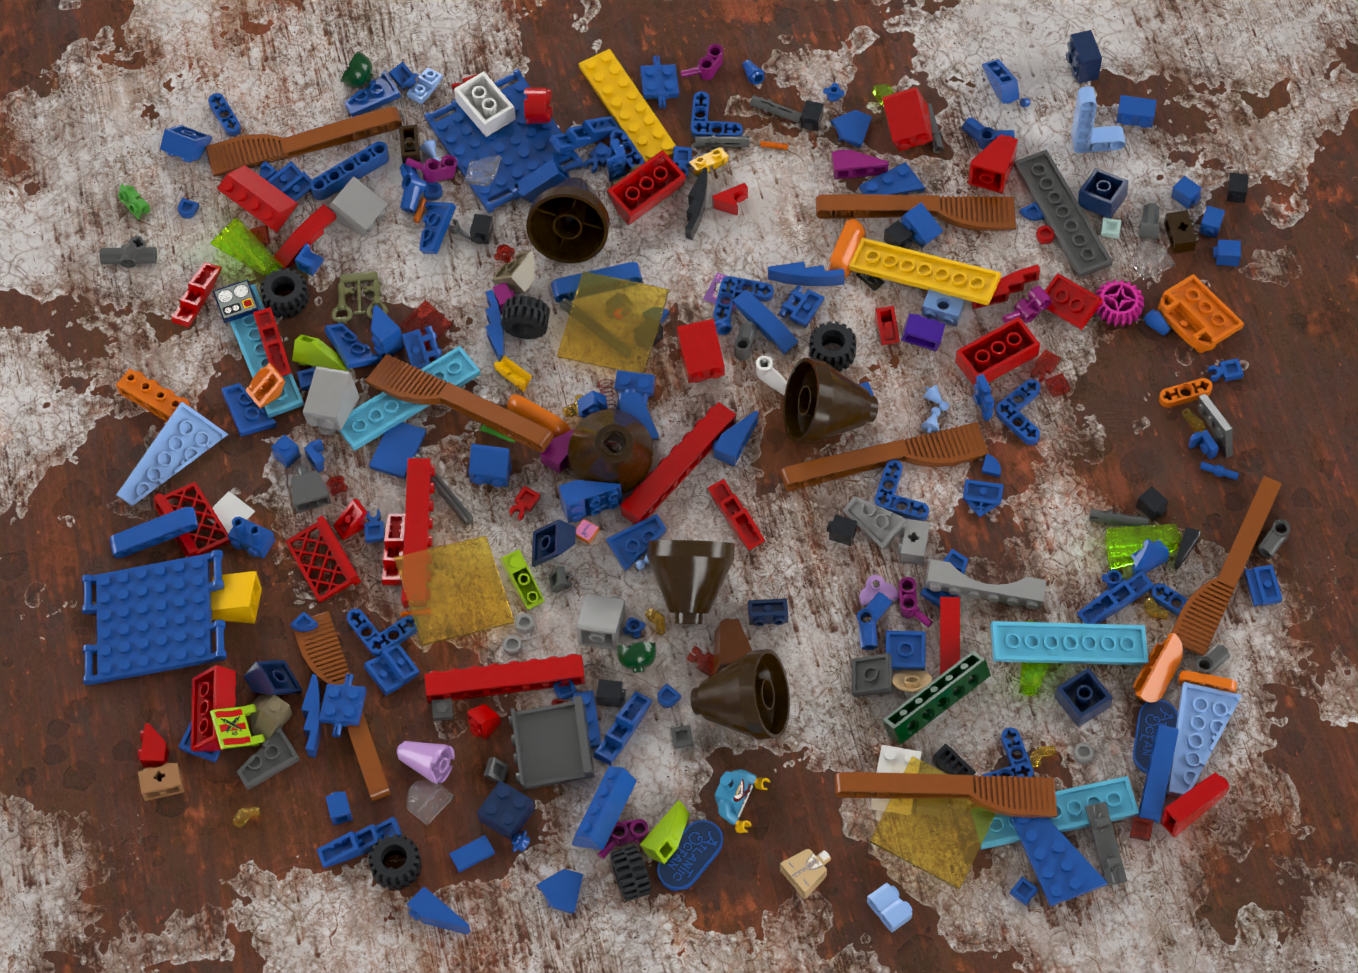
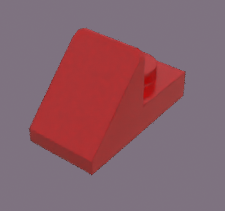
M746 183L713 195V208L738 215L737 202H743L748 198Z
M894 305L875 308V326L878 327L880 344L883 346L900 342Z
M352 499L333 527L341 538L346 540L364 529V523H367L364 517L368 512L358 499Z

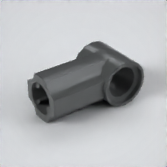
M1149 203L1143 207L1139 238L1158 240L1160 223H1158L1159 206L1154 203Z
M746 321L741 323L738 336L734 341V355L738 360L744 361L751 356V348L757 331V326L753 322Z
M1283 519L1276 520L1273 523L1271 530L1257 548L1262 556L1272 559L1282 543L1288 538L1290 532L1289 523ZM1281 529L1284 533H1279L1276 530Z
M1217 644L1207 654L1197 659L1193 672L1211 675L1212 672L1230 658L1228 649L1224 645Z

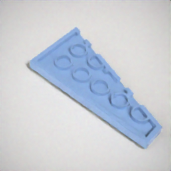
M180 402L116 496L133 506L228 434L191 407Z
M1183 682L1176 724L1179 732L1167 794L1181 797L1194 787L1242 695Z

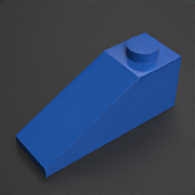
M999 59L982 64L997 98L1003 104H1010L1020 99L1018 80Z
M758 411L749 414L722 433L719 440L716 439L714 441L712 450H714L715 459L732 466L736 465L759 421Z
M425 887L407 903L408 914L415 921L419 919L423 924L467 935L471 932L468 923Z

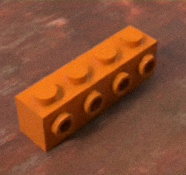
M131 368L116 384L119 394L166 422L180 402L190 407V402L186 398L176 396L171 389H164L157 381L149 380L142 372L134 371Z

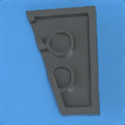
M1206 394L1199 396L1197 408L1200 415L1206 421L1225 458L1233 456L1232 427Z
M279 727L275 734L263 743V747L245 762L237 771V774L246 789L249 790L300 761V758L281 727Z

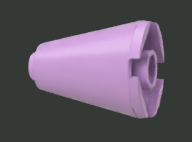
M404 741L397 748L398 759L432 783L444 782L452 770L453 766L450 765L451 759L454 760L455 755L451 746Z

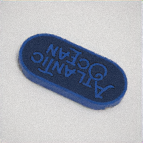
M1158 700L1153 703L1146 702L1139 711L1132 757L1139 770L1147 774L1157 725L1162 724L1176 728L1178 712L1172 704L1164 700Z
M699 820L691 823L684 830L677 850L665 864L658 863V877L665 888L672 891L690 888L720 853L723 846V835L716 824L707 820Z

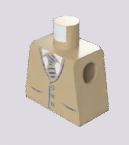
M806 849L781 862L780 871L799 894L806 899L826 878L827 869L824 865L831 860V857L825 850L815 856L810 849Z

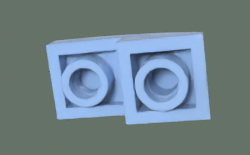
M427 68L418 76V82L407 92V97L422 105L435 90L443 75Z

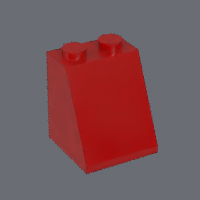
M917 87L882 97L892 140L899 151L933 141L928 104Z
M1000 134L971 161L968 184L1003 194L1014 161L1016 160L1018 139Z
M714 319L678 326V349L688 383H699L706 379H717L724 376L725 365Z

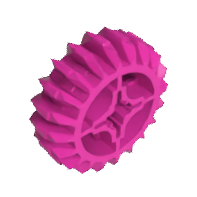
M1114 279L1113 283L1107 281L1106 285L1102 284L1095 294L1103 299L1102 304L1096 310L1097 316H1101V321L1107 320V324L1114 323L1115 327L1118 323L1123 327L1125 322L1129 325L1132 323V320L1136 322L1138 316L1142 314V309H1144V297L1141 296V290H1137L1136 285L1131 286L1130 281L1124 283L1123 279L1120 282Z

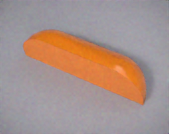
M850 218V220L846 221L829 260L831 264L828 271L844 269L845 278L852 272L849 264L861 239L866 238L865 228L858 220Z
M512 394L509 397L507 410L547 428L554 434V438L571 431V428L561 418L517 394Z
M1175 633L1168 634V638L1161 644L1158 642L1155 644L1148 656L1149 663L1144 664L1134 682L1135 695L1142 701L1153 703L1160 700L1182 661L1183 647Z

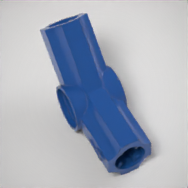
M973 117L966 119L961 127L962 131L978 142L982 150L1000 134L1015 138L1014 130L994 131L990 127H984Z
M403 163L400 166V171L403 178L402 188L404 192L400 208L405 212L415 213L419 196L425 190L426 181L419 177L416 168Z
M878 592L870 603L857 613L862 650L868 651L878 648L877 621L892 605V601L883 593ZM871 617L869 622H862L864 618Z

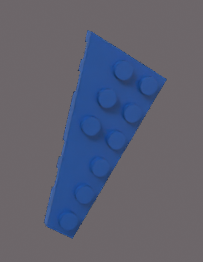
M1009 816L1050 907L1107 886L1106 880L1048 818Z

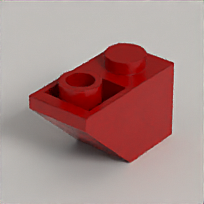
M486 704L470 709L467 712L470 731L477 738L480 736L486 740L501 724L500 716Z
M145 723L144 730H141L140 733L142 747L138 749V760H140L143 768L161 767L168 763V745L149 723Z

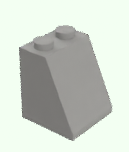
M353 176L328 208L336 214L337 219L335 221L363 235L366 231L370 233L374 228L376 218L380 220L387 212L384 209L388 204Z
M316 367L303 409L308 425L336 430L343 428L360 398L351 373L331 368Z
M586 594L576 627L578 644L617 650L616 647L619 643L625 612V600L616 596L602 597L599 594Z

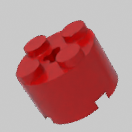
M547 87L525 88L524 94H527V99L524 100L526 124H548V122H551V117H553L552 106L549 107L550 100H552L551 89H547Z

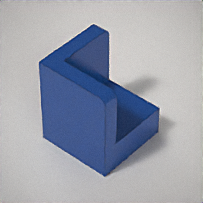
M305 244L295 259L297 269L311 276H314L324 261L323 257L311 252L309 244Z

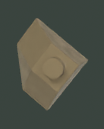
M531 250L518 253L515 256L516 260L502 265L491 281L497 285L507 283L509 289H513L515 294L528 292L535 280L534 256Z
M261 693L252 703L256 707V712L250 715L252 734L255 736L263 734L265 741L269 740L275 734V731L279 727L282 728L293 715L290 705L276 695Z

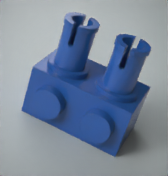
M617 370L614 387L618 393L616 409L621 410V392H625V389H636V392H640L647 407L648 397H654L655 375Z
M235 517L232 520L233 527L228 533L230 544L238 550L243 549L253 557L258 556L264 559L275 542L273 532L242 517Z

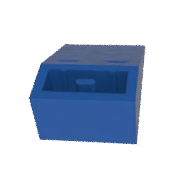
M575 480L558 486L560 504L568 523L581 521L590 515H598L607 509H615L622 503L620 484Z

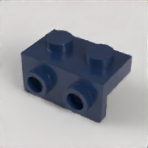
M787 598L748 600L749 625H783L788 623Z

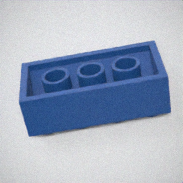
M608 767L574 836L573 846L604 850L637 782L625 768Z

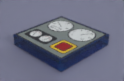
M248 279L213 290L224 323L252 315L253 312L259 311Z

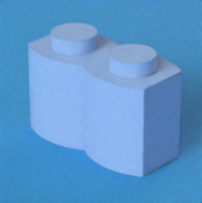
M885 883L867 896V903L889 931L894 932L912 918L913 910L907 901L903 902L899 898L900 894L895 886Z

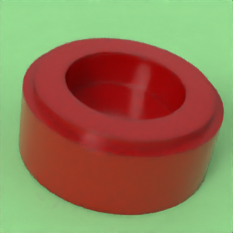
M1044 225L1037 229L1036 239L1041 244L1053 242L1055 234L1050 226Z

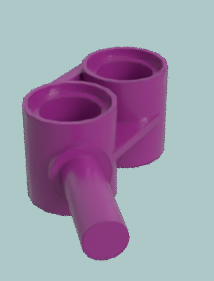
M719 44L710 45L707 49V55L699 60L697 67L680 71L681 78L699 74L700 78L704 80L712 79L723 63L722 46Z
M445 155L441 162L436 159H428L423 164L407 158L405 164L421 170L423 179L426 182L435 183L441 180L452 179L455 176L458 161L452 155Z
M1036 286L1027 295L1030 300L1028 301L1024 298L1018 301L1013 308L1015 311L1003 316L1002 320L1004 323L1020 317L1025 323H1029L1051 304L1052 299L1041 286Z
M912 577L902 578L899 582L898 590L899 612L901 616L908 619L915 616L929 628L933 621L924 615L917 606L916 581ZM909 587L911 588V590H905L903 588ZM905 605H911L913 607L906 608Z
M642 819L617 822L604 850H601L597 855L604 860L615 845L623 846L630 841L641 843L649 834L647 822ZM643 829L644 832L641 834L635 833V830ZM618 831L624 832V835L620 837L614 834Z

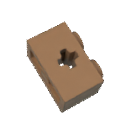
M166 763L157 768L148 767L138 772L141 794L145 801L185 792L178 763Z

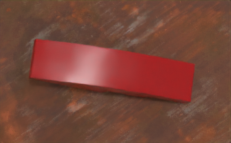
M323 204L294 231L272 260L283 270L289 268L295 263L296 257L305 244H309L312 249L311 244L324 234V229L337 219L336 214Z
M208 262L203 263L188 283V290L180 299V306L171 317L172 323L189 328L212 291L222 270L221 266Z
M1038 264L1020 269L1000 278L989 305L1008 301L1009 294L1023 291L1025 283L1039 280L1040 268ZM972 302V309L987 306L980 303Z
M271 307L253 312L268 363L272 364L281 376L292 374Z
M725 479L707 488L720 512L748 551L765 542L746 508H743L736 494L732 493Z
M405 514L387 515L382 585H402Z
M940 597V675L960 661V597Z

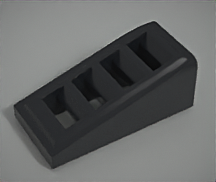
M1189 527L1185 528L1174 569L1181 567L1198 542L1201 531Z
M946 743L932 757V763L946 774L960 775L964 770L967 772L965 775L974 776L976 774ZM946 754L947 757L942 760L941 758ZM953 760L954 762L948 766L947 764ZM959 765L960 768L954 772L953 770Z

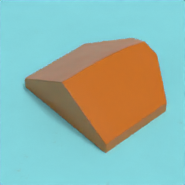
M269 363L261 368L253 377L250 386L246 388V392L259 408H263L280 397L285 380L274 366Z

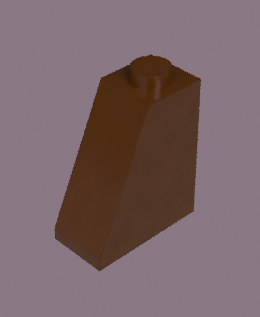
M738 618L722 620L715 630L714 674L752 651Z

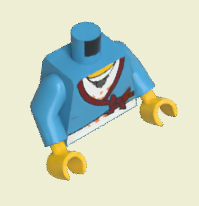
M743 769L733 770L732 772L726 771L720 778V784L715 793L719 815L731 825L735 824V829L738 833H748L744 827H751L749 821H739L738 819L751 793L752 784L755 785L756 789L767 790V788L763 787V782L770 783L768 778H756V775Z

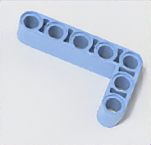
M1090 86L1080 88L1077 93L1071 131L1074 151L1077 153L1124 148L1126 143L1121 126L1093 128L1097 103L1094 88Z

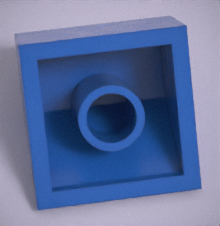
M184 125L174 126L164 130L160 150L165 151L169 156H178L182 158V161L191 163L200 159L206 150L205 147L211 142L212 136Z
M375 305L371 324V339L375 346L373 349L379 356L384 357L386 354L394 356L404 348L401 330Z
M471 444L470 482L478 485L490 484L495 487H508L512 470L510 450L508 448Z

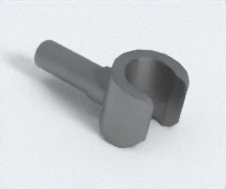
M453 219L455 226L449 224L451 233H459L468 240H471L470 235L460 227L458 220Z

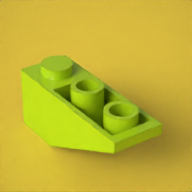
M300 335L295 339L292 361L298 362L299 365L319 366L342 371L350 370L346 367L339 354L320 339Z
M520 549L499 558L509 580L527 610L545 602Z
M678 800L640 844L649 858L663 864L677 850L690 813L681 801Z

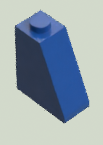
M551 159L516 182L519 187L518 193L522 199L526 198L530 203H533L541 193L569 179L570 176L568 172Z
M625 389V392H621V411L627 412L640 420L648 430L651 439L659 440V434L640 392H636V389Z

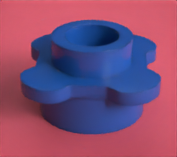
M833 83L832 86L823 89V93L827 94V99L832 102L838 101L845 93L844 90L839 88L837 83Z
M721 318L714 322L717 334L726 335L731 332V318Z
M1112 569L1107 574L1102 575V581L1106 582L1109 590L1125 580L1117 569Z
M628 618L626 627H623V633L638 639L641 636L642 629L645 628V623L637 618Z
M526 830L514 836L512 840L514 845L512 848L513 852L517 850L522 852L527 848L530 838L526 836Z

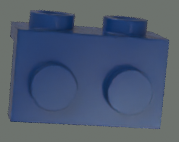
M617 139L610 141L611 157L607 158L609 181L618 180L626 175V152L624 146L620 145Z

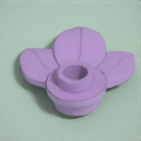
M879 575L870 576L866 581V587L859 595L862 606L869 604L878 592L883 593L891 601H896L899 598L896 588L892 584L886 583ZM877 581L879 587H874L872 582Z

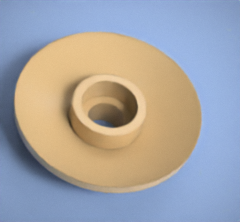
M904 670L895 674L892 678V684L895 688L909 693L920 691L932 682L930 674L918 670Z

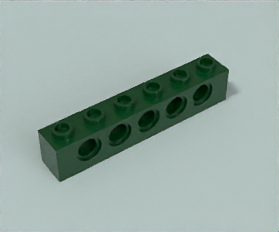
M975 651L970 652L883 718L882 721L888 736L901 745L989 678L991 674L986 659Z

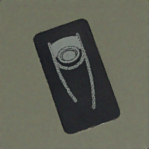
M856 273V276L873 291H876L884 284V281L878 277Z

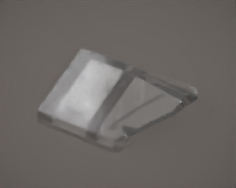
M497 155L478 161H470L464 181L469 184L487 187L496 178L501 157Z
M1148 240L1138 244L1131 258V263L1143 280L1175 266V262L1163 245Z
M429 780L416 781L408 791L407 810L428 825L454 798V795L440 783L435 784Z

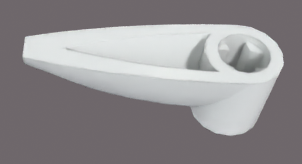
M760 356L756 360V375L771 388L784 395L787 381L773 368V362L770 357Z

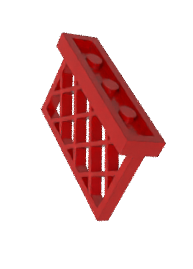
M196 482L162 496L159 493L154 496V507L160 516L184 508L181 507L183 500L192 502L194 509L196 504L205 506L204 512L195 510L196 516L202 517L201 522L198 523L197 533H185L174 538L186 557L205 554L230 542L228 532ZM192 489L196 492L195 498L185 496L186 492ZM172 498L180 499L178 506L170 504L168 500ZM205 518L214 520V526L204 525ZM201 529L211 531L209 538L199 535ZM214 532L223 534L225 537L221 540L212 539ZM197 540L207 542V545L198 549L196 542Z
M323 515L316 519L318 522L285 541L319 603L352 584L356 586L362 582ZM318 529L320 532L318 540L309 539L311 532ZM298 540L304 541L301 550L294 549L291 544ZM308 542L316 544L314 552L305 551ZM320 545L328 546L326 555L318 554ZM303 555L312 556L309 565L301 563ZM316 557L324 558L322 568L313 566ZM328 560L337 562L334 570L326 569ZM312 570L320 571L318 580L310 579ZM324 572L333 574L330 583L322 581ZM337 575L345 576L347 581L340 585L334 584ZM320 585L329 586L328 591L320 596L318 593Z

